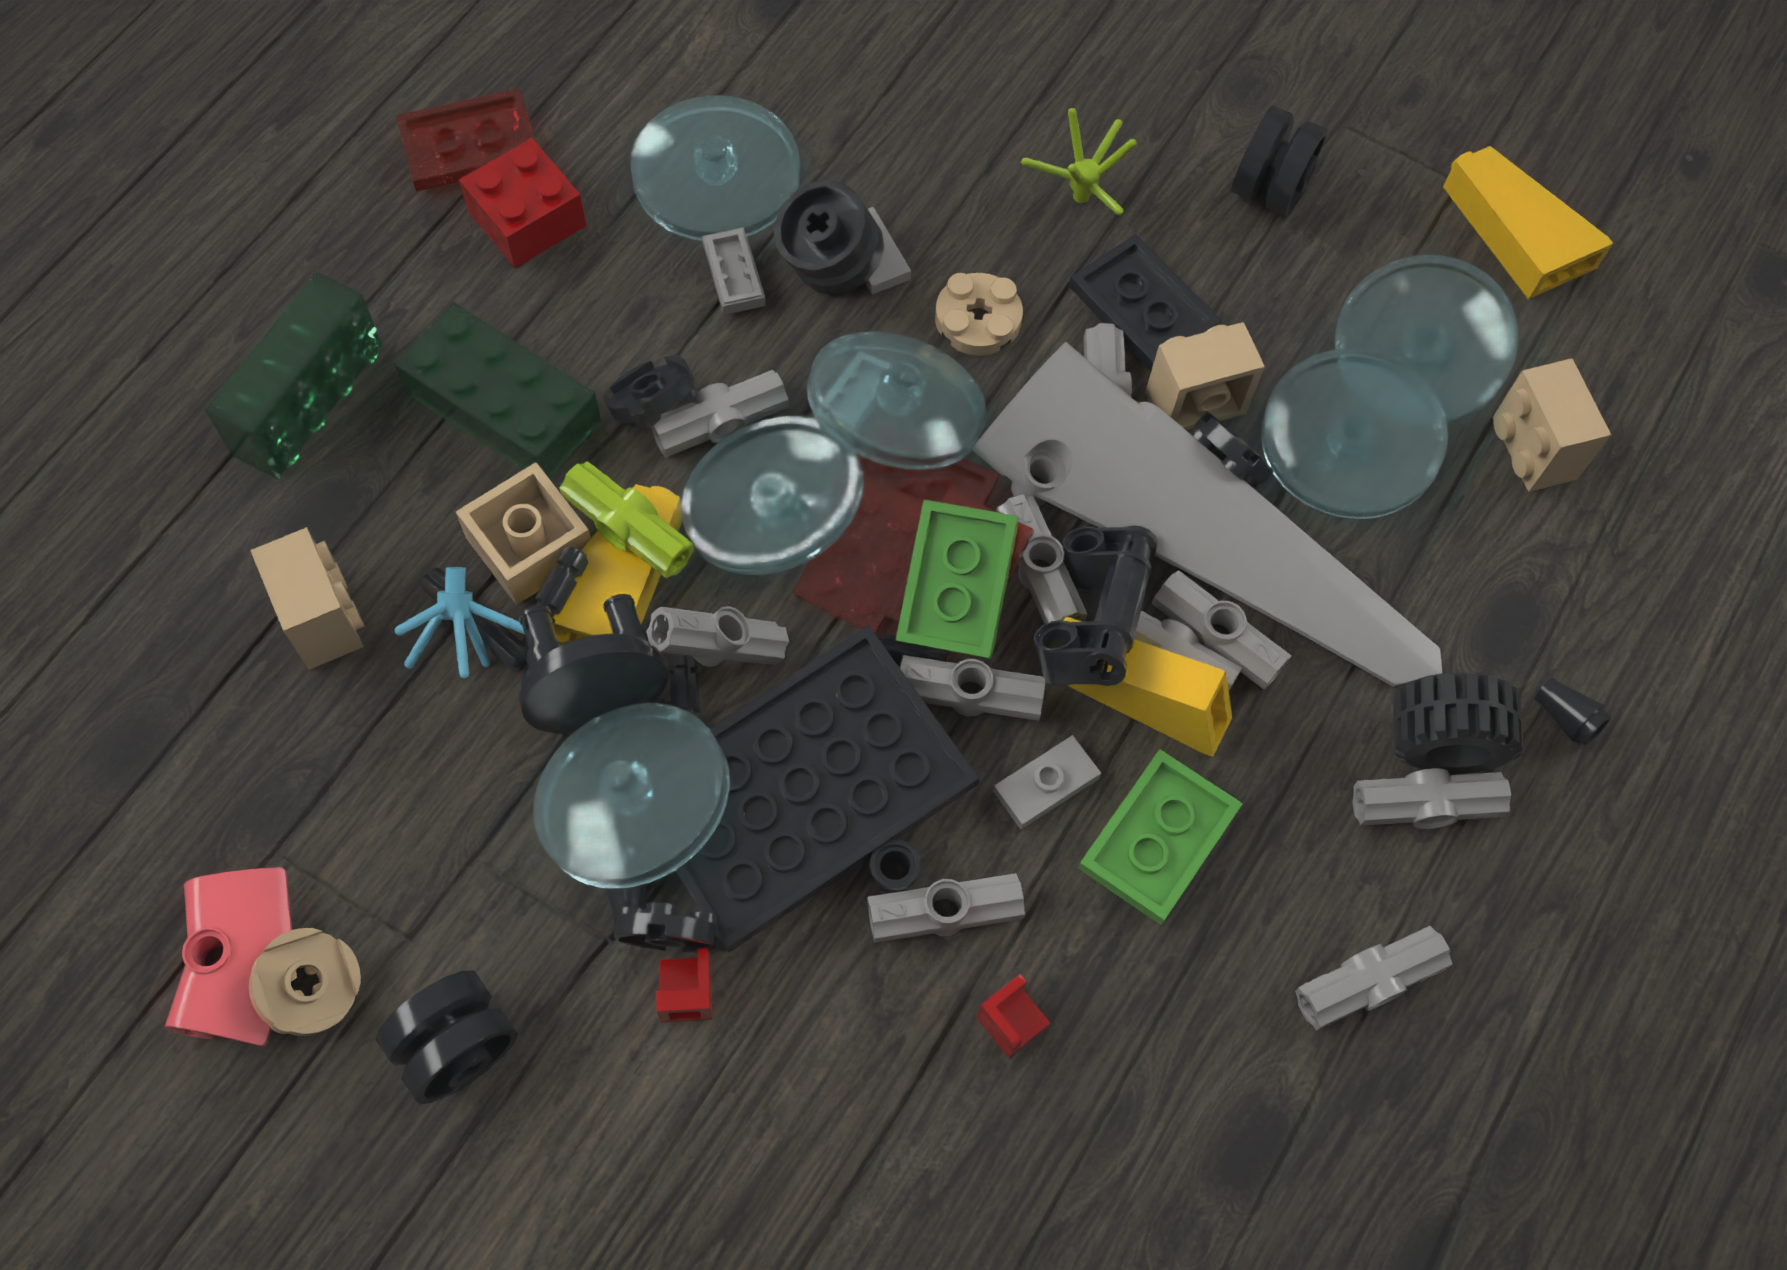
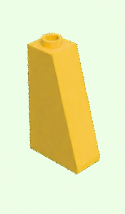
M1491 146L1475 153L1471 151L1466 152L1452 163L1451 171L1443 188L1528 299L1597 269L1613 245L1608 236Z
M635 484L633 489L640 492L652 503L659 517L676 531H679L683 521L680 497L660 486L648 488ZM598 530L581 550L587 555L588 565L581 577L575 578V581L578 583L560 614L553 616L556 620L553 624L558 641L561 643L572 642L589 636L613 634L607 614L604 612L603 604L607 599L618 594H629L632 596L640 624H642L661 574L630 549L621 551L614 547Z
M1066 616L1063 620L1068 622H1082ZM1135 639L1133 648L1125 656L1127 673L1122 682L1112 686L1098 684L1067 685L1211 757L1214 756L1232 720L1226 670ZM1108 666L1107 672L1112 670V666Z

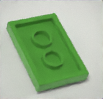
M930 500L923 501L896 641L992 659L1019 524L1018 516Z
M1159 749L1086 853L1078 869L1162 925L1243 803Z

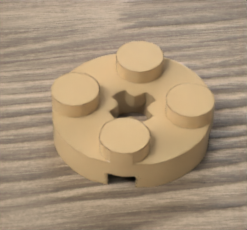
M956 273L948 279L947 285L941 290L936 303L935 323L939 333L942 335L943 332L945 337L951 340V346L965 354L983 356L1000 351L1001 345L1006 344L1010 339L1012 342L1017 337L1021 327L1023 306L1021 299L1016 293L1015 283L1008 278H999L986 273ZM974 308H982L989 314H984L983 320L974 319V313L968 311Z
M314 928L295 929L283 933L272 940L253 962L249 979L251 1002L260 1018L268 1023L270 1028L276 1033L296 1036L318 1034L336 1025L348 1013L353 1005L355 996L358 994L361 975L356 956L342 940H336L329 934L321 933L322 930ZM298 968H304L307 975L317 974L319 983L312 987L313 995L304 996L301 990H293L291 982L297 978L296 970Z

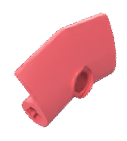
M281 867L259 868L193 878L184 884L188 936L182 950L185 967L165 1028L172 1032L195 1038L213 1039V1036H219L265 1047L268 1044L272 1029L268 1023L260 1018L253 1007L249 994V979L253 962L267 945L278 936L292 930L287 872ZM223 947V954L220 960L211 966H205V958L208 953L214 948Z

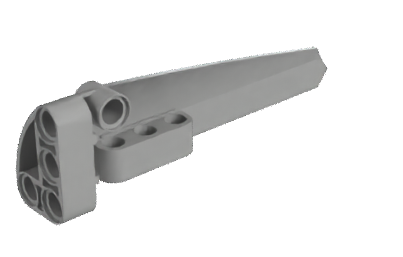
M1067 342L1060 346L1024 385L972 449L1003 477L1007 476L1012 481L1011 490L1014 497L1021 494L1033 496L1038 507L1048 502L1099 528L1136 525L1149 529L1158 540L1157 551L1154 556L1298 632L1393 687L1404 685L1426 676L1442 674L1440 648L1247 482L1236 477L1221 463L1222 461L1163 410L1149 402L1137 403ZM1031 475L1040 478L1043 484L1035 481ZM1134 538L1129 543L1133 544Z

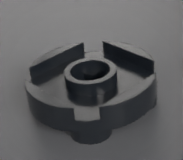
M679 356L664 357L667 365H661L656 368L652 361H648L636 366L618 378L610 387L614 396L611 399L605 396L604 400L614 420L619 423H634L639 430L647 429L660 420V414L675 405H681L692 400L696 396L697 390L693 384L694 376L685 359Z
M1206 411L1194 424L1196 427L1190 434L1209 451L1214 452L1223 460L1221 463L1240 480L1247 482L1252 488L1256 489L1259 484L1263 485L1275 472L1269 466V463L1238 435L1232 433L1229 429H1225L1222 426L1223 423L1210 412Z
M647 903L646 910L635 907H618L614 938H618V942L653 950L666 951L667 946L682 947V952H698V948H708L709 951H714L716 949L720 916L707 912H690L689 917L677 915L678 907L667 903Z

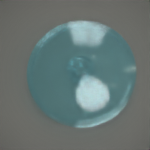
M712 95L681 101L666 108L651 119L635 142L631 156V173L636 196L643 209L655 222L679 236L703 241L702 236L743 227L748 237L773 224L776 221L779 209L788 197L798 189L800 160L798 147L793 135L787 126L771 111L742 98Z
M1417 255L1402 258L1372 272L1348 296L1336 324V365L1349 393L1362 407L1373 415L1387 422L1410 428L1447 426L1467 419L1479 412L1497 396L1505 385L1512 371L1518 349L1517 319L1514 309L1502 288L1488 274L1476 266L1456 258L1441 255Z
M876 331L858 332L844 335L829 342L814 359L807 381L809 404L814 415L825 430L850 450L888 466L924 470L951 465L972 451L985 425V400L972 376L958 362L939 349L917 339L899 334Z
M1363 349L1326 351L1309 357L1295 365L1280 379L1274 388L1262 422V444L1265 457L1269 466L1275 470L1273 474L1281 485L1292 496L1310 508L1327 515L1345 519L1382 517L1395 513L1413 503L1427 490L1443 463L1448 442L1447 422L1438 397L1427 382L1404 363L1385 354Z
M784 416L750 424L730 434L716 444L700 460L691 473L683 492L681 505L685 530L699 553L708 562L725 571L743 575H765L797 567L828 549L839 539L853 521L863 496L864 476L862 467L849 440L835 427L820 420L800 416Z
M655 703L635 704L601 715L574 732L557 749L547 763L539 780L534 798V823L538 838L546 852L565 873L585 884L602 888H627L657 880L673 872L691 859L705 845L717 828L727 804L730 787L729 767L725 754L710 729L700 719L674 706Z

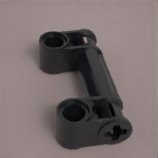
M1136 525L1110 528L1087 526L1072 530L1064 537L1063 549L1074 585L1082 589L1103 587L1094 621H1051L1042 625L1034 634V643L1042 673L1048 683L1055 686L1071 684L1112 686L1122 682L1127 673L1125 656L1133 648L1146 588L1151 575L1149 560L1155 555L1158 546L1155 534L1149 529ZM1134 538L1133 545L1129 546L1130 540ZM1108 666H1112V670L1107 672Z

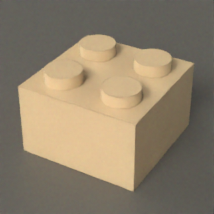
M1244 322L1230 326L1217 325L1204 333L1186 338L1184 336H1176L1160 344L1145 394L1149 403L1159 407L1187 431L1196 427L1194 424L1206 411L1210 412L1220 421L1246 414L1265 366Z
M1572 358L1522 370L1492 417L1495 432L1504 441L1512 457L1514 472L1518 477L1522 478L1528 492L1577 480L1611 436Z
M536 462L456 511L466 539L516 605L541 589L552 568L559 566V563L556 561L564 548L571 546L577 550H582L591 539L589 529Z
M306 527L250 550L281 627L309 670L363 647L357 630L365 627L354 602L349 597L346 590L348 589L346 581L338 564L334 562L325 541L316 544Z

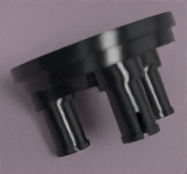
M618 594L610 597L603 604V609L607 614L613 634L589 636L572 642L561 643L558 641L552 621V613L548 607L534 606L526 609L524 615L520 614L519 621L523 627L529 648L526 653L529 669L522 679L519 703L523 717L528 724L538 730L556 734L591 732L632 718L648 708L663 693L668 682V671L661 654L649 645L647 630L641 628L634 606L635 602L631 595Z

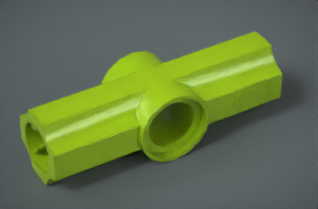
M588 461L583 464L577 463L566 474L565 480L559 488L561 495L592 519L602 536L614 547L621 551L630 549L666 579L672 575L676 576L687 565L688 559L694 552L693 543L662 520L655 507L644 495L631 487L624 490Z

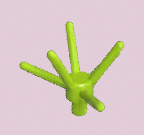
M1070 108L1068 110L1075 163L1070 164L1068 169L1030 158H1023L1021 163L1023 166L1069 179V185L1074 191L1073 198L1076 202L1086 203L1090 198V194L1093 193L1114 213L1121 215L1123 208L1098 185L1100 176L1131 151L1137 142L1135 139H1130L1099 165L1122 126V121L1117 119L1114 121L1093 158H1084L1077 111L1075 108Z

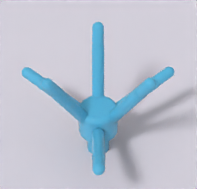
M446 567L445 590L438 591L437 604L398 625L395 628V634L403 635L429 621L405 660V667L410 669L424 651L443 619L453 620L459 675L465 679L469 676L465 627L481 664L484 667H489L491 664L472 613L524 634L523 627L520 622L472 601V592L465 591L466 568Z

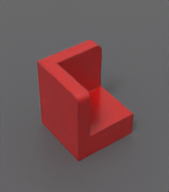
M698 948V957L661 960L659 963L660 990L656 991L657 1014L660 1022L713 1020L711 957L709 949Z
M1021 974L981 1004L977 1015V1020L1009 1059L1050 1025L1049 1020L1024 991L1027 981Z

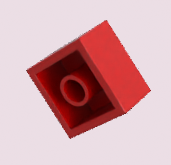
M532 138L459 179L468 212L514 268L587 226L580 193Z

